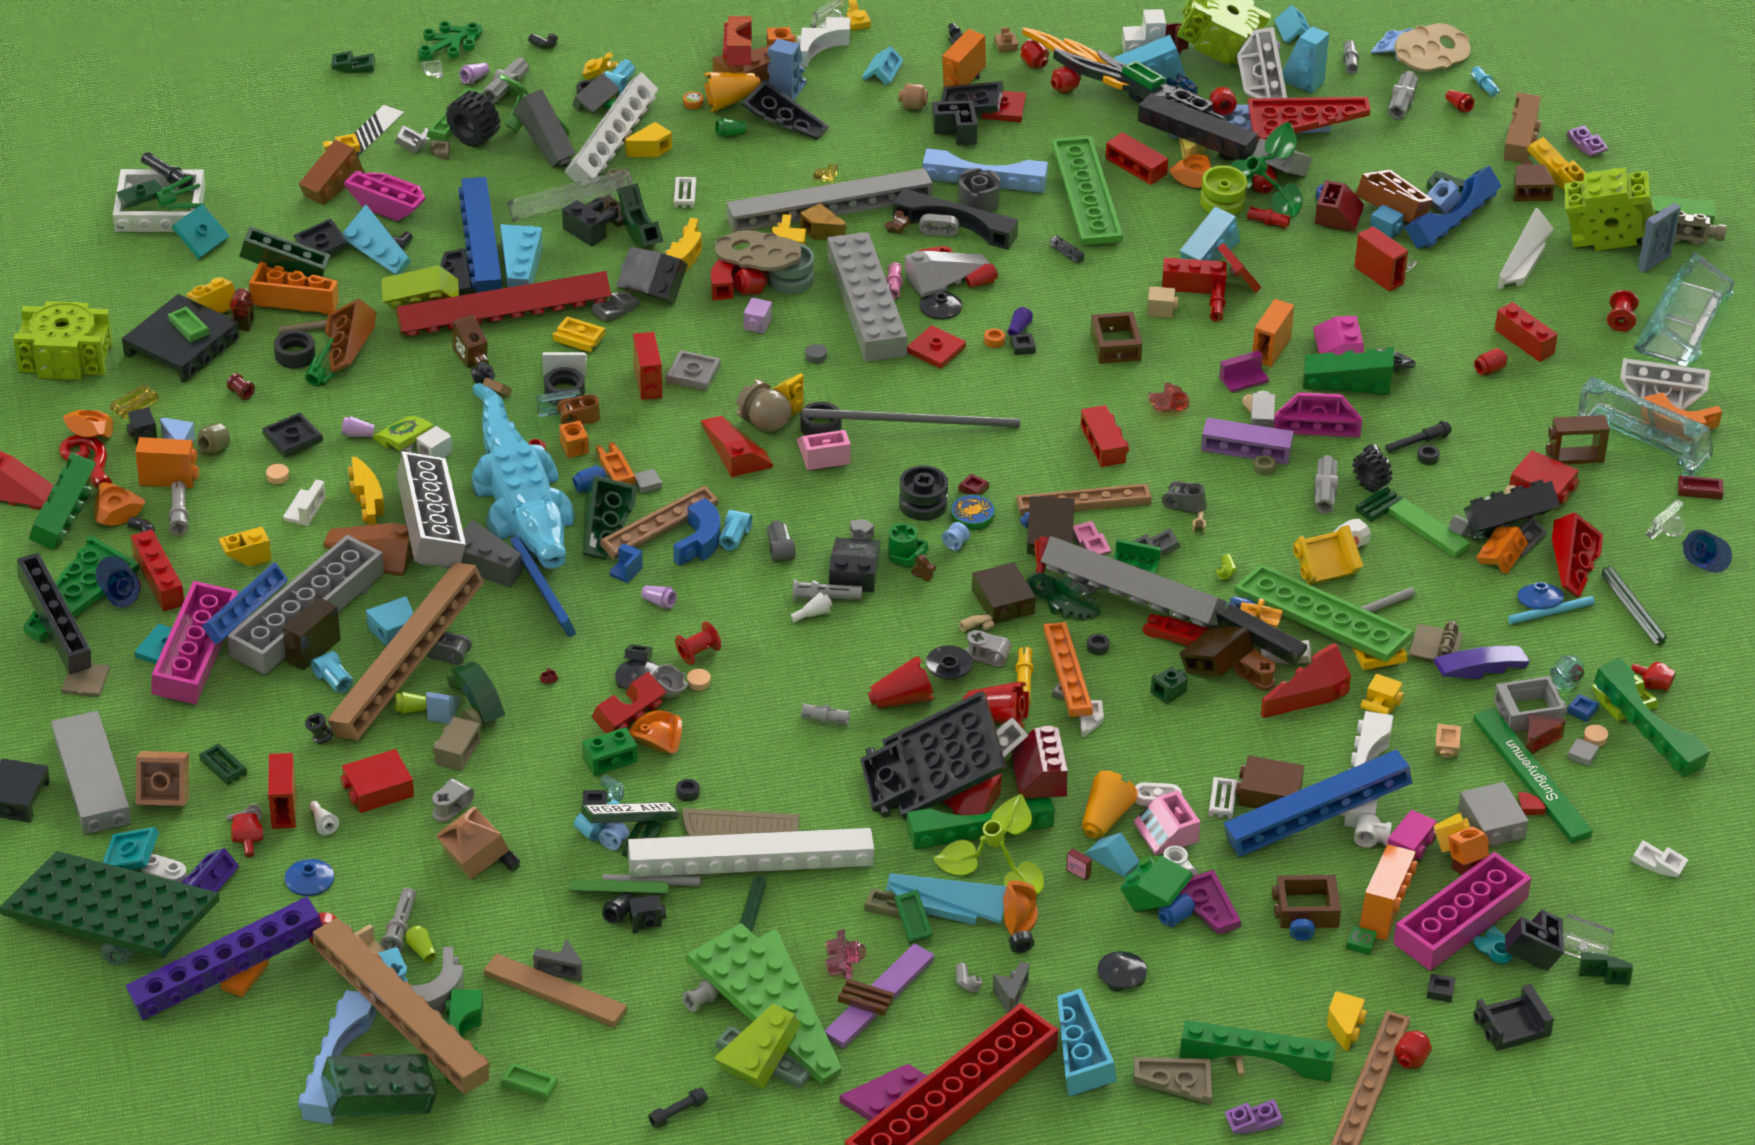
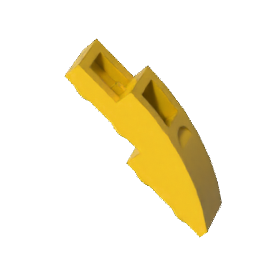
M1544 137L1533 142L1527 148L1528 152L1540 165L1546 166L1554 183L1561 189L1565 190V183L1584 181V174L1586 172L1574 160L1568 163Z
M690 218L688 225L683 228V238H680L679 242H672L670 250H666L665 253L666 255L680 258L687 263L686 271L695 263L702 250V232H699L697 218Z
M352 457V466H348L349 480L354 479V481H350V492L355 494L356 503L361 502V508H366L362 509L363 523L377 525L376 516L385 515L380 484L374 473L363 461L357 457Z

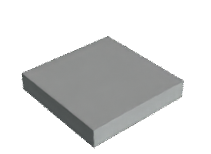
M680 350L666 375V382L707 391L721 365V359Z

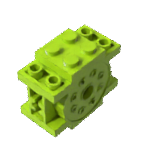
M1188 0L1182 11L1184 20L1177 36L1195 44L1194 50L1228 66L1231 62L1239 66L1237 54L1254 30L1265 28L1271 14L1254 7V1Z
M1626 167L1599 172L1593 171L1584 174V181H1573L1564 184L1565 210L1572 233L1573 248L1594 245L1595 251L1637 245V238H1643L1645 235L1647 219L1656 215L1648 171H1637L1627 174Z
M46 301L44 307L22 306L21 327L19 333H15L13 338L18 372L37 373L38 379L82 380L83 375H105L106 354L108 348H112L113 345L109 309L89 308V303Z

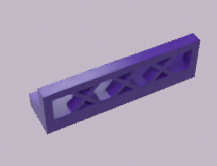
M222 848L208 853L182 883L217 892L239 865L228 851Z

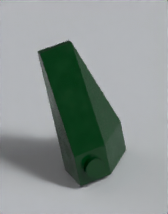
M594 475L586 490L583 555L605 560L608 553L602 548L600 541L624 526L635 506L636 485Z

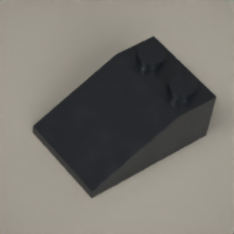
M630 247L616 286L675 304L688 264L680 258Z
M836 537L830 559L829 585L862 586V592L874 593L881 541Z

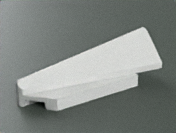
M1538 208L1534 210L1499 275L1498 289H1503L1505 284L1515 282L1516 286L1523 285L1545 251L1546 243L1544 241L1553 233L1554 228Z

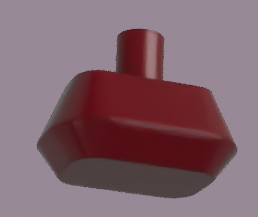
M547 668L546 672L541 673L539 679L543 684L556 682L558 675L554 670Z

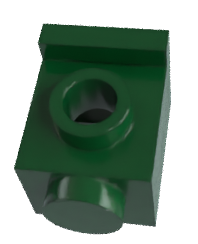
M1169 667L1159 675H1152L1150 693L1166 705L1187 692L1188 678L1186 673L1181 669L1176 670L1173 667Z

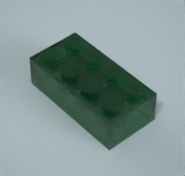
M426 1054L327 1056L321 1074V1081L331 1116L430 1114L437 1095Z

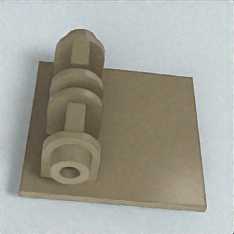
M1454 620L1447 622L1444 629L1418 624L1409 655L1434 660L1436 657L1457 652L1463 633L1458 632L1459 626Z

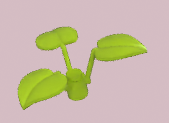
M1022 794L1002 804L993 813L991 820L983 825L984 836L980 837L981 842L977 852L971 842L958 840L950 843L940 854L933 858L936 865L944 872L953 876H966L978 868L976 857L981 855L985 843L991 847L1000 846L1010 868L1013 870L1005 876L1004 886L1007 887L1008 882L1011 880L1023 881L1035 888L1036 895L1040 894L1044 888V878L1040 868L1028 861L1021 863L1016 868L1004 844V835L1007 832L1011 835H1019L1025 832L1032 823L1031 812Z

